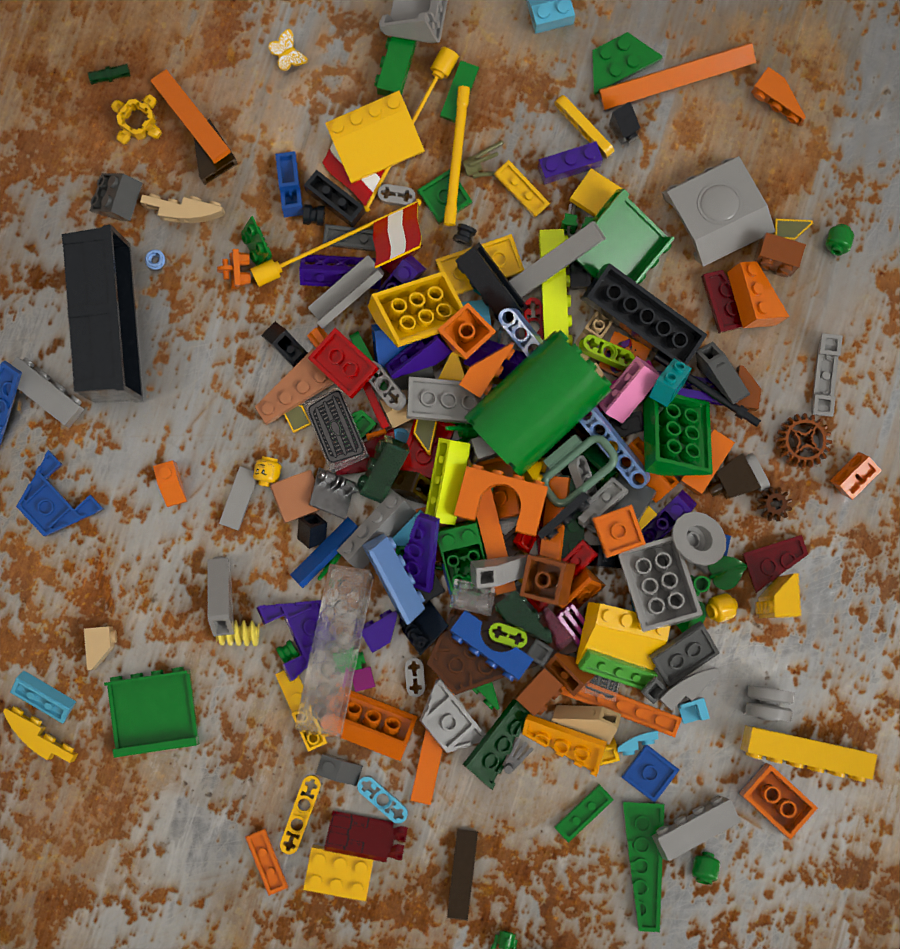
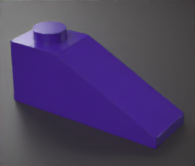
M437 334L413 342L385 366L390 377L394 379L437 365L452 351L441 335Z

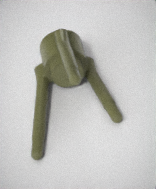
M500 141L464 160L463 164L467 176L472 175L473 179L494 176L496 171L479 172V170H482V162L498 156L499 153L495 152L485 157H480L503 145L504 141Z

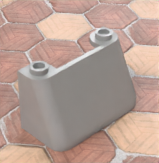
M393 0L391 15L385 14L379 21L380 30L387 36L431 44L439 43L448 0Z

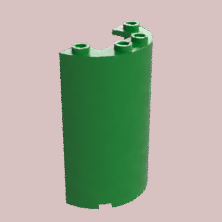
M561 330L551 333L464 416L484 441L519 476H523L612 392L610 388L612 383L604 375L602 377L599 376L595 371L598 367L590 359L586 361L581 356L582 350L575 343L571 346L567 342L569 338Z

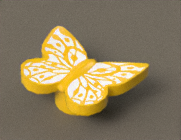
M286 29L279 36V42L272 41L268 46L271 54L278 56V66L282 71L289 70L291 65L300 66L308 62L306 56L296 51L293 47L294 38L290 29Z

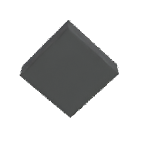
M536 638L526 654L534 659V663L543 668L554 649Z

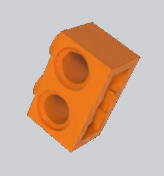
M858 452L830 482L842 495L853 500L882 470L869 456Z

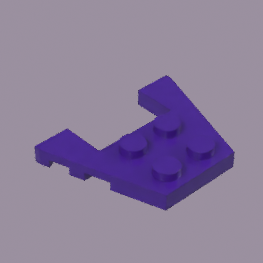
M322 600L260 605L256 608L264 625L284 617L301 656L282 665L289 682L295 680L299 674L338 639V635Z

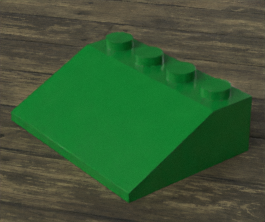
M649 394L643 401L645 472L662 476L711 475L713 470L710 402L677 394L668 407L650 398Z

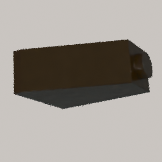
M208 119L207 121L209 122V124L213 127V129L217 132V134H218V135L220 136V138L223 140V138L221 137V135L219 134V132L217 131V129L215 128V126L213 125V123L211 122V120ZM194 138L199 177L204 185L238 164L232 152L214 164Z

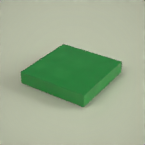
M450 169L417 189L418 194L438 224L444 222ZM460 182L457 197V213L473 203Z

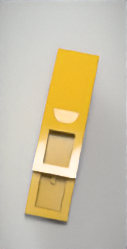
M285 670L276 673L277 680L308 752L327 744L322 726L300 676L298 675L295 680L289 682Z
M16 706L4 709L3 713L13 731L39 756L50 760L56 755L69 763L75 761L78 753L74 752V747L66 743L61 745L56 742L54 736L48 733L43 735L46 726L41 724L42 720L35 716L28 717L24 715V710Z

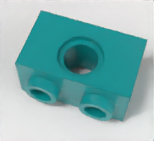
M674 358L657 379L649 397L668 407L684 386L692 368Z

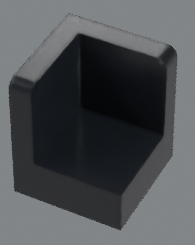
M317 513L299 518L298 540L309 549L321 545L326 539L327 522Z

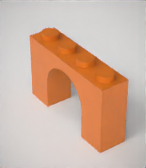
M472 464L471 467L466 466L454 516L475 522L480 500L484 493L496 486L508 487L518 495L521 502V510L515 532L536 537L548 487L544 486L545 482L533 480L531 483L524 481L525 477L513 474L512 477L504 476L502 471L492 469V472L484 471V467Z

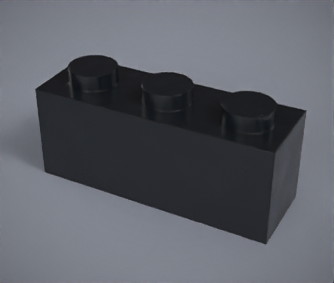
M318 170L304 184L308 194L351 227H354L365 214V208L362 204Z

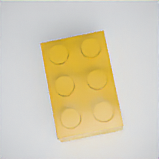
M313 844L303 890L366 902L374 860L324 851L325 846Z

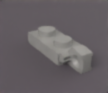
M612 477L591 497L590 505L578 517V523L585 528L592 522V518L608 513L628 494V489Z

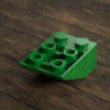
M477 518L475 522L467 520L456 523V525L439 527L438 544L451 592L475 587L471 581L470 561L487 559Z

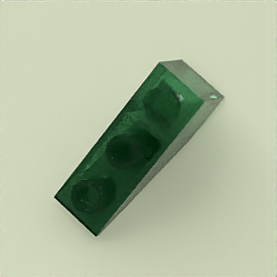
M516 590L495 604L496 610L506 624L520 629L548 645L553 642L551 631L547 626L543 628L539 622L541 618L534 609L532 611L529 609L527 598L520 596V593Z

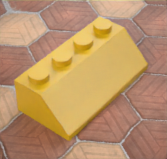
M799 573L778 576L758 597V602H755V612L759 614V618L801 617Z

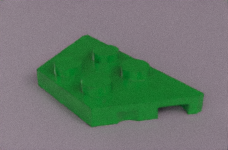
M628 32L592 50L594 95L599 93V89L615 85L662 60V55Z

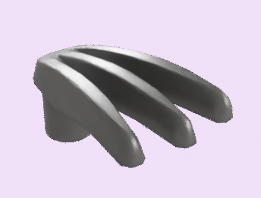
M517 738L505 762L504 771L507 774L512 773L533 751V747H531L517 760L527 746V742H524L513 757L520 738Z

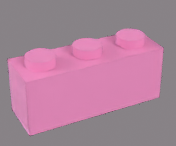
M636 356L611 387L612 392L599 403V406L605 414L623 424L654 387L660 374L653 366Z

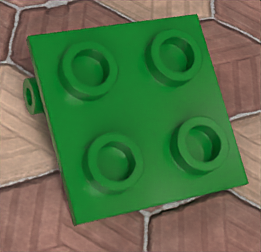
M251 216L241 232V238L243 243L247 244L250 251V259L257 266L262 264L263 261L266 262L272 259L273 255L269 247H267L268 244L265 243L260 227L257 226L254 217Z

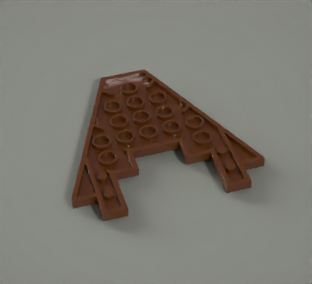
M516 526L506 535L503 534L508 557L515 556L520 551L513 543L517 532H515ZM470 587L459 591L446 620L449 627L439 636L427 665L455 695L505 678L502 675L504 671L498 667L493 669L485 663L487 659L482 655H479V657L475 656L468 650L469 646L464 642L459 644L451 638L453 634L450 633V630L465 610L482 622L481 637L490 649L497 652H507L514 648L496 643L489 638V628L494 623H502L524 631L527 635V643L520 649L524 653L528 652L536 638L554 649L546 663L556 653L570 655L578 652L579 647L548 610L531 623L504 593L496 595L494 587L479 589ZM592 597L578 609L584 619L588 602L597 603ZM572 614L571 616L574 618V620L577 622L580 628L583 629L581 623L578 621L575 615ZM567 619L566 623L569 625V627L580 640V634L577 632V630L574 628L571 622ZM500 627L492 630L495 633V638H498L500 635L507 636V634L501 632ZM517 634L516 637L509 635V638L515 640L514 644L516 645L524 641L521 639L520 634ZM532 661V663L529 665V667H528L527 669H530V668H533V667H536V666H539V665H537L536 663H534V662Z

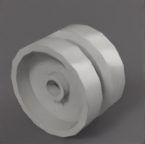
M748 686L747 696L760 700V704L747 703L746 715L756 716L758 719L769 721L782 720L791 722L793 711L790 708L780 707V703H794L795 692Z

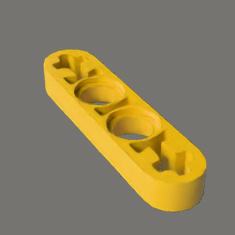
M561 95L554 101L557 109L589 143L597 141L601 156L607 159L615 152L608 140L566 96Z
M315 775L307 776L301 784L280 842V848L285 854H294L300 846L321 788V781ZM311 779H314V784L317 785V788H313L310 795H314V798L309 795H302V791L306 793L309 788L306 781L310 782ZM301 799L309 800L310 808L308 810H301L298 804ZM300 819L303 822L302 829L294 830L291 826L292 820ZM292 834L300 835L299 838L294 837L293 844L296 845L295 848L286 849L287 845L284 842H288Z

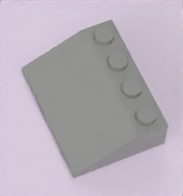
M672 536L617 554L642 632L697 619L703 615L685 559L676 550Z

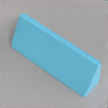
M23 671L16 677L10 691L11 694L62 724L76 703L75 700L26 671Z

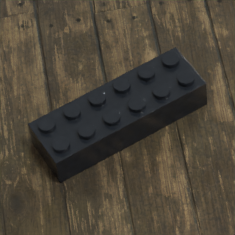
M610 263L602 266L581 297V300L656 354L660 353L670 361L675 358L688 365L707 336L705 332Z

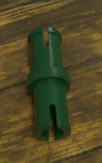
M128 64L114 67L106 66L105 69L88 72L91 85L106 81L113 82L115 79L131 76Z

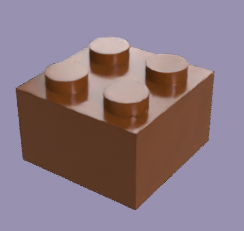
M766 232L758 243L753 261L758 262L762 271H775L781 277L792 276L800 266L806 244Z
M528 555L520 596L554 605H567L576 564L541 555Z
M543 667L514 698L533 716L537 713L542 715L548 708L546 703L551 698L555 700L562 693L560 688L563 685Z

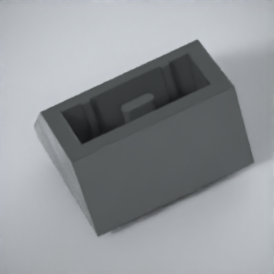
M102 173L97 181L95 195L91 199L90 211L117 220L131 221L143 183L123 173Z

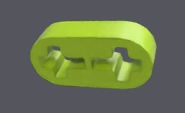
M494 623L489 628V638L496 643L519 649L523 648L527 643V635L520 629L502 623ZM500 627L501 632L507 634V636L500 635L498 638H495V633L492 630ZM517 634H520L521 639L524 641L516 645L514 644L515 640L509 638V635L516 637Z

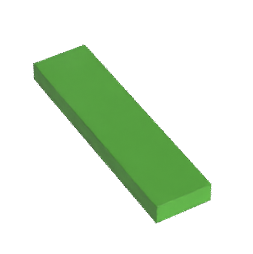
M587 649L578 664L579 669L641 690L654 676L656 678L658 676L656 671Z

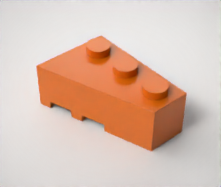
M757 261L740 262L727 272L743 328L776 326L790 317Z

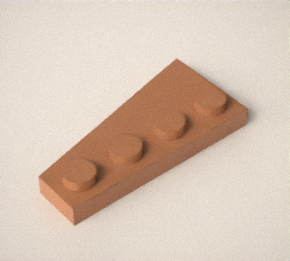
M314 348L255 406V409L266 425L334 384L331 379L308 359Z

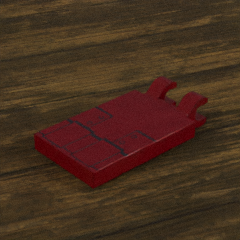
M333 811L324 851L380 862H387V857L402 860L404 845H393L394 840L405 842L408 828L405 826L393 828L394 822Z

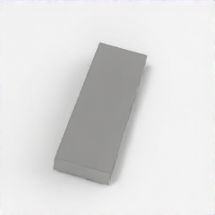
M239 467L219 524L238 531L240 530L257 480L253 478V470Z

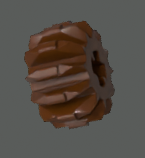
M773 487L768 488V493L762 491L761 494L764 498L757 499L759 503H762V505L757 507V510H764L761 513V517H765L768 514V521H772L775 518L776 522L781 521V516L787 518L788 514L786 511L792 510V507L787 506L788 503L792 502V499H785L788 496V492L786 491L781 495L782 490L780 487L776 491H774ZM773 501L778 502L779 506L776 508L771 507L770 503Z

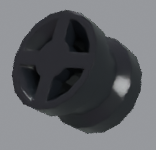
M459 223L457 226L458 232L453 236V240L461 245L471 247L473 243L472 237L476 235L477 230L466 224Z

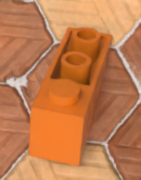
M768 67L753 87L751 93L754 94L757 100L769 104L773 111L785 115L792 124L801 126L806 116L786 79Z
M510 342L473 363L459 385L479 398L482 394L487 395L493 386L490 383L494 376L498 378L504 369L501 366L505 359L509 361L515 352V349L512 348L515 343Z

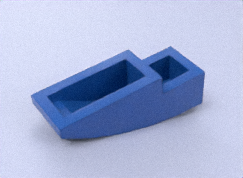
M293 151L275 154L284 218L303 215L296 153Z

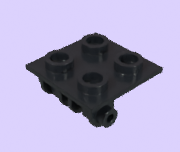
M430 600L425 603V609L411 623L407 625L401 618L399 622L402 627L401 630L420 656L449 627Z

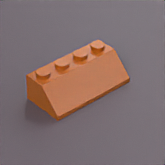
M341 686L328 714L323 731L401 761L418 716Z

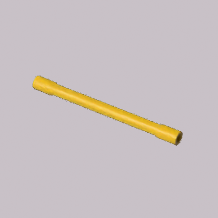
M459 86L457 93L455 131L447 205L445 207L443 223L445 226L456 225L459 178L470 88L467 86Z

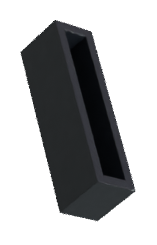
M480 242L455 260L458 269L468 277L471 286L481 294L483 302L490 306L498 321L499 313L503 309L516 308L522 314L528 308ZM508 312L506 314V319L508 322H511L514 319V316L511 312Z

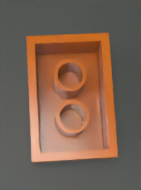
M765 763L739 792V795L790 840L818 809L816 805L768 763Z

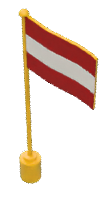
M441 47L430 68L434 79L412 118L413 124L437 80L448 78L459 58L456 52L447 47ZM332 143L322 162L327 171L351 190L361 201L365 212L370 211L369 207L391 168H386L351 184L334 143Z
M417 198L413 203L281 264L270 259L250 270L258 286L261 287L280 278L279 273L283 272L282 267L373 226V241L376 251V263L374 266L376 269L421 247L422 235L418 222V205H421V200Z

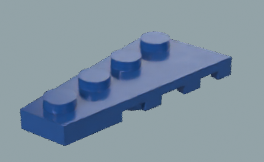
M3 361L0 364V446L22 375L20 370L7 361Z

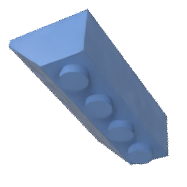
M383 533L363 544L362 547L399 617L408 625L425 609L422 604L425 600L419 590L416 592L413 587L415 580L410 572L406 573L404 569L406 563L401 555L397 556L394 550L397 547L391 536L388 538Z

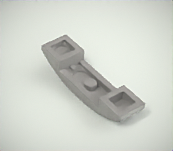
M821 334L814 373L812 415L834 416L836 399L834 392L838 357L841 355L842 335Z

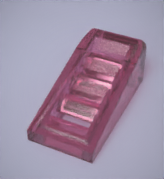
M546 607L542 611L544 619L557 648L561 651L573 641V637L553 612Z

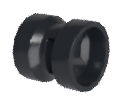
M305 204L303 224L310 225L313 221L317 226H324L325 206L319 205L313 209L312 205Z

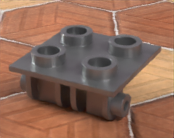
M319 467L309 505L346 519L352 493L357 492L358 485L354 481Z

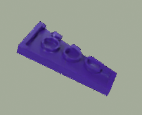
M421 512L413 525L409 542L404 549L403 559L406 563V566H404L406 573L410 572L415 580L413 587L429 593L433 589L440 519Z

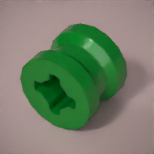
M288 640L283 647L279 646L276 648L284 663L301 656L291 640Z

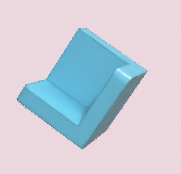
M702 697L678 704L684 724L710 718L705 699Z

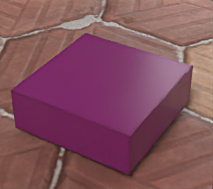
M371 666L350 672L355 692L376 687Z

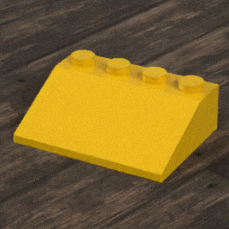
M400 91L325 123L351 184L425 152Z
M445 271L371 295L368 309L376 324L397 347L439 334L437 330L463 307Z
M588 602L575 664H579L587 649L654 670L655 665L649 655L666 645L670 626L642 632L636 612L605 604Z

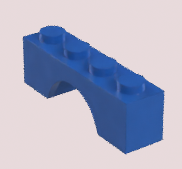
M465 610L451 628L450 633L453 634L451 638L459 644L463 642L469 646L468 650L475 656L479 657V655H482L487 659L485 663L493 669L498 667L504 671L502 675L511 682L514 679L518 682L534 659L517 647L507 652H497L490 649L481 637L482 622Z

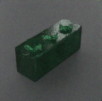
M386 434L383 440L378 441L374 457L368 460L367 470L364 475L359 477L357 482L360 495L379 503L384 501L410 452L407 443Z

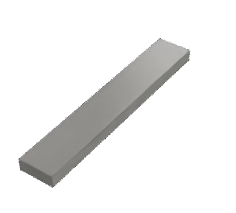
M592 221L509 282L522 298L606 238L597 223Z

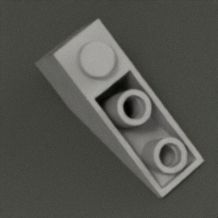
M532 554L470 561L471 581L479 589L500 586L521 579L524 576L527 556Z

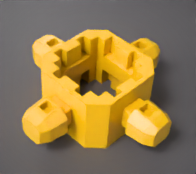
M147 95L142 100L143 103L136 99L128 100L126 104L119 100H115L112 103L113 111L118 114L117 123L122 129L116 137L118 142L125 145L131 139L130 136L137 140L145 139L147 135L153 139H158L161 136L162 132L155 125L156 118L151 110L157 102L156 98L152 95ZM136 109L146 114L148 118L142 124V128L137 130L128 126L125 121L126 118L130 117L131 112H135Z

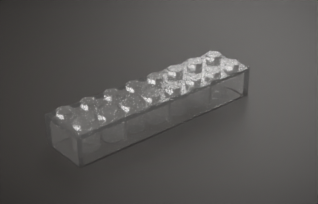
M329 564L295 729L300 732L341 739L374 575L370 570Z

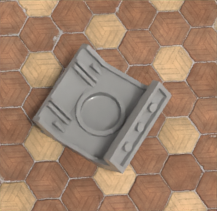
M739 156L725 159L721 164L706 168L703 173L690 176L684 182L671 185L666 191L662 192L664 200L675 208L689 233L696 250L693 253L695 260L703 267L761 239L766 232H775L768 205Z

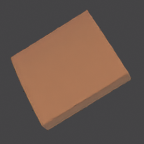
M311 470L270 485L284 524L320 511V509L309 505L315 483Z

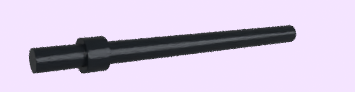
M657 353L653 358L666 368L671 363L669 359L660 353ZM689 373L687 382L736 413L735 416L741 420L745 419L755 427L759 425L761 420L749 413V409L743 405L732 404L724 395Z

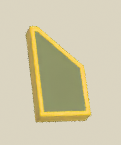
M775 219L774 235L795 241L813 224V220Z
M302 405L284 414L293 433L312 425Z
M416 419L414 436L425 449V452L431 455L438 421Z

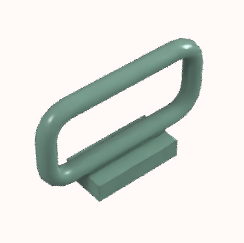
M573 435L543 461L550 468L541 480L545 482L544 486L548 487L546 497L557 507L568 506L583 491L587 492L615 468L618 462V454L615 448L601 435H592L584 441L579 436ZM599 443L609 454V462L568 497L559 499L549 487V481L592 444Z

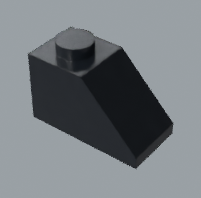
M630 102L612 112L609 122L610 128L621 144L626 141L628 143L638 138L640 131L639 122Z
M276 321L261 335L293 367L308 354L293 336Z

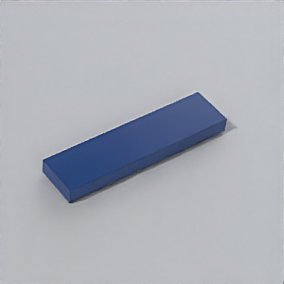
M347 517L290 574L291 577L304 588L338 554L337 550L355 532L358 526Z

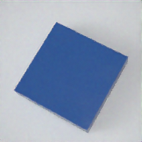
M644 745L621 777L655 803L679 772V769L650 746Z

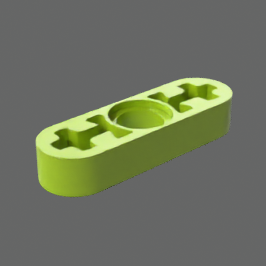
M587 335L579 342V348L583 354L619 370H626L635 359L631 351L594 335ZM604 348H607V349L610 350V352H611V357H610V358H608V357H606V356L604 355V353H603V349H604Z

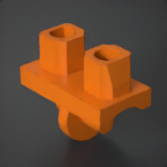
M232 249V252L229 253L230 265L228 259H222L223 265L217 267V272L223 273L224 280L230 279V273L231 289H238L240 286L251 283L250 272H240V266H248L250 258L249 254L239 253V249Z

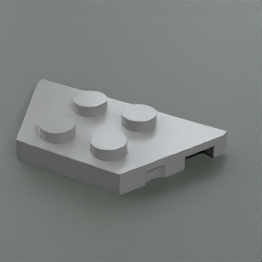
M438 678L435 681L419 721L446 753L479 743L486 734L444 682Z

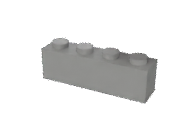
M16 357L11 365L22 372L18 389L63 425L70 428L85 410L80 406L82 402L74 395L71 397L64 393L66 389L59 383L52 384L49 381L51 377L44 371L40 370L38 373L33 369L35 364L26 357L23 360Z
M392 491L339 547L337 552L355 569L361 572L370 562L362 545L383 533L388 538L390 536L393 538L416 512L404 499Z
M718 796L710 801L711 804L695 808L691 815L675 819V823L669 827L665 825L656 830L657 833L652 835V838L662 858L671 861L740 823L741 821L731 800Z

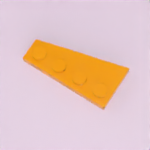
M530 714L527 715L522 732L524 736L543 747L549 746L553 748L557 755L562 758L565 755L572 759L576 766L580 768L584 766L591 770L590 774L597 777L607 745L606 741Z

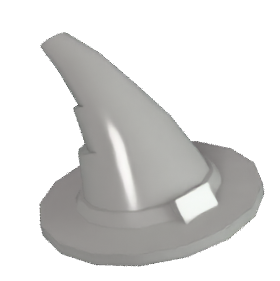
M699 512L685 513L676 520L672 528V540L676 550L684 559L695 564L706 574L709 571L708 565L715 564L720 560L726 550V537L723 529L715 519Z

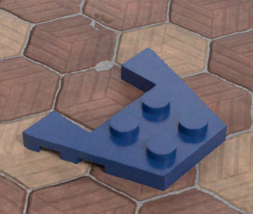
M49 450L46 452L44 460L38 466L34 478L28 484L16 506L45 537L104 509L92 495H89L74 509L48 481V478L63 464Z

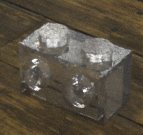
M454 579L449 607L490 616L495 598V587L477 589L472 582Z

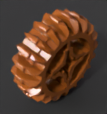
M807 413L802 414V417L796 414L794 415V420L789 417L787 423L781 424L784 430L777 431V434L782 437L776 438V442H781L782 445L776 448L777 450L783 449L784 452L780 454L781 457L788 456L785 461L786 463L794 460L793 467H797L800 462L801 469L806 467V463L809 468H812L814 463L817 465L821 463L820 458H827L824 452L831 451L826 446L832 444V440L826 439V437L831 435V432L825 433L824 431L828 428V425L821 427L822 419H818L815 422V415H811L808 420ZM805 425L810 427V429L803 433L799 430L796 431L793 427ZM815 433L817 434L819 439L818 448L817 444L813 440V436ZM789 434L795 442L793 449L789 445ZM807 436V438H806L807 441H806V442H808V444L806 443V444L800 446V445H801V442H800V441H802V440H800V438H803V437ZM802 449L814 453L811 457H802L797 454Z

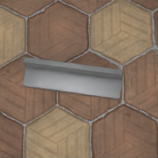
M369 255L309 305L308 309L318 319L317 324L322 329L384 276V272L380 267L375 269V261Z

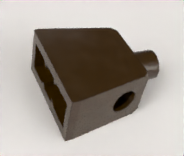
M743 453L719 469L714 475L717 482L707 486L712 497L723 492L726 499L761 488Z
M398 470L395 477L390 478L389 487L407 500L426 505L431 480L419 472Z

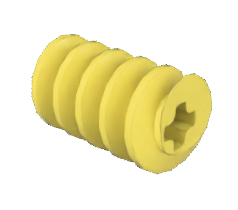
M234 620V634L216 636V642L219 640V644L224 646L227 640L228 645L232 646L235 641L237 646H241L244 641L245 646H249L252 640L253 646H257L260 637V623L255 626L254 621L251 620L249 626H247L245 620H243L241 626H239L237 620Z

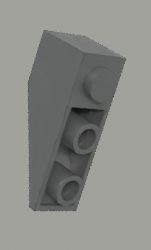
M713 341L696 351V362L699 370L732 404L750 395V392L726 355Z

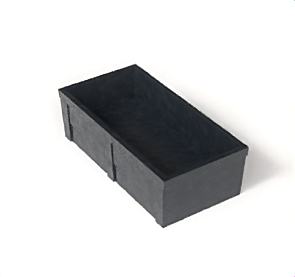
M111 224L102 225L100 228L62 234L74 392L94 403L143 402L131 244Z

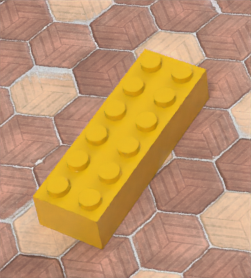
M747 725L744 728L740 750L746 752V756L762 760V756H766V760L782 764L783 760H785L787 765L802 769L804 765H807L806 769L824 773V769H826L828 774L845 778V774H848L847 778L865 782L866 778L873 780L877 754Z

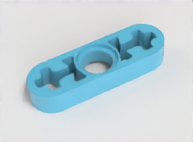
M364 776L359 780L357 785L358 791L392 822L399 824L406 820L408 816L407 808L373 777ZM363 781L366 783L371 781V788L376 790V787L380 789L375 793L373 799L370 797L372 792L369 789L366 791L362 789L364 786L362 784ZM379 794H386L388 796L389 802L386 805L382 806L377 803V796ZM392 801L396 803L393 805L396 810L403 809V818L397 817L396 819L394 818L395 812L392 809L389 812L385 810L391 805Z

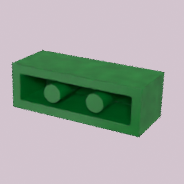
M393 36L387 38L385 49L388 50L386 56L381 58V74L376 75L374 86L377 88V94L388 96L400 91L402 95L417 45L415 40Z

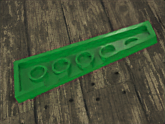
M622 801L638 931L660 932L663 858L652 835L657 833L656 830L664 826L665 804Z

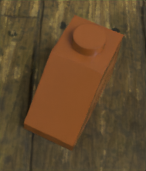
M556 653L545 667L575 696L596 675L580 670L578 664H575L576 657Z

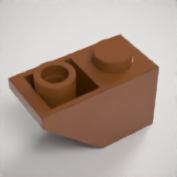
M739 365L735 371L750 392V395L736 404L739 406L743 405L749 409L748 411L755 412L759 409L761 388L747 369Z

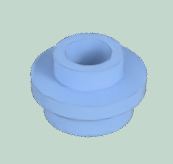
M156 249L149 251L145 256V263L152 270L161 269L166 261L164 254ZM154 257L159 258L157 263H152Z

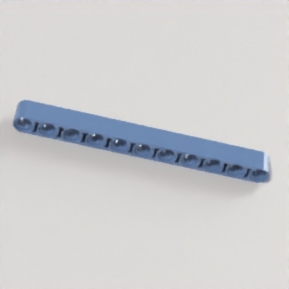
M506 308L501 310L498 316L500 324L524 354L528 356L532 353V345L537 344L539 346L543 342L542 338L518 309ZM508 312H511L514 316L511 323L506 319ZM520 328H524L527 332L525 339L519 336ZM595 407L591 410V418L584 417L580 423L590 436L600 435L596 431L598 424L605 428V433L601 436H604L609 442L615 441L618 444L616 451L618 462L615 467L633 488H643L650 481V473L645 472V466L600 410ZM597 443L599 447L603 450V452L607 455V457L610 459V456L605 451V449L599 443ZM623 457H628L631 460L630 467L623 465ZM636 473L643 475V483H638L635 480Z

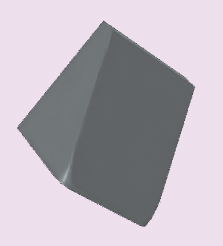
M654 676L640 692L651 703L655 704L667 688Z

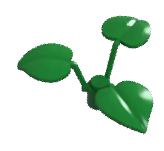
M723 556L715 564L708 565L709 572L712 575L708 577L690 575L696 595L699 596L700 592H706L710 588L712 578L713 584L719 589L729 590L734 588L740 581L747 565L736 558ZM699 601L703 613L702 616L676 624L682 633L699 621L704 622L706 618L704 603Z

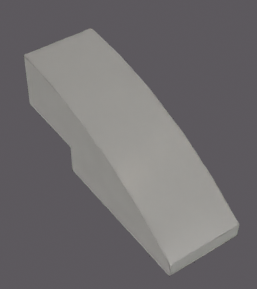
M710 668L691 674L668 688L658 700L671 711L684 697L689 701H693L720 670L718 668Z

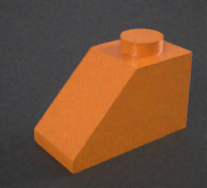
M172 460L154 465L153 469L157 484L166 506L171 507L187 502L177 463Z

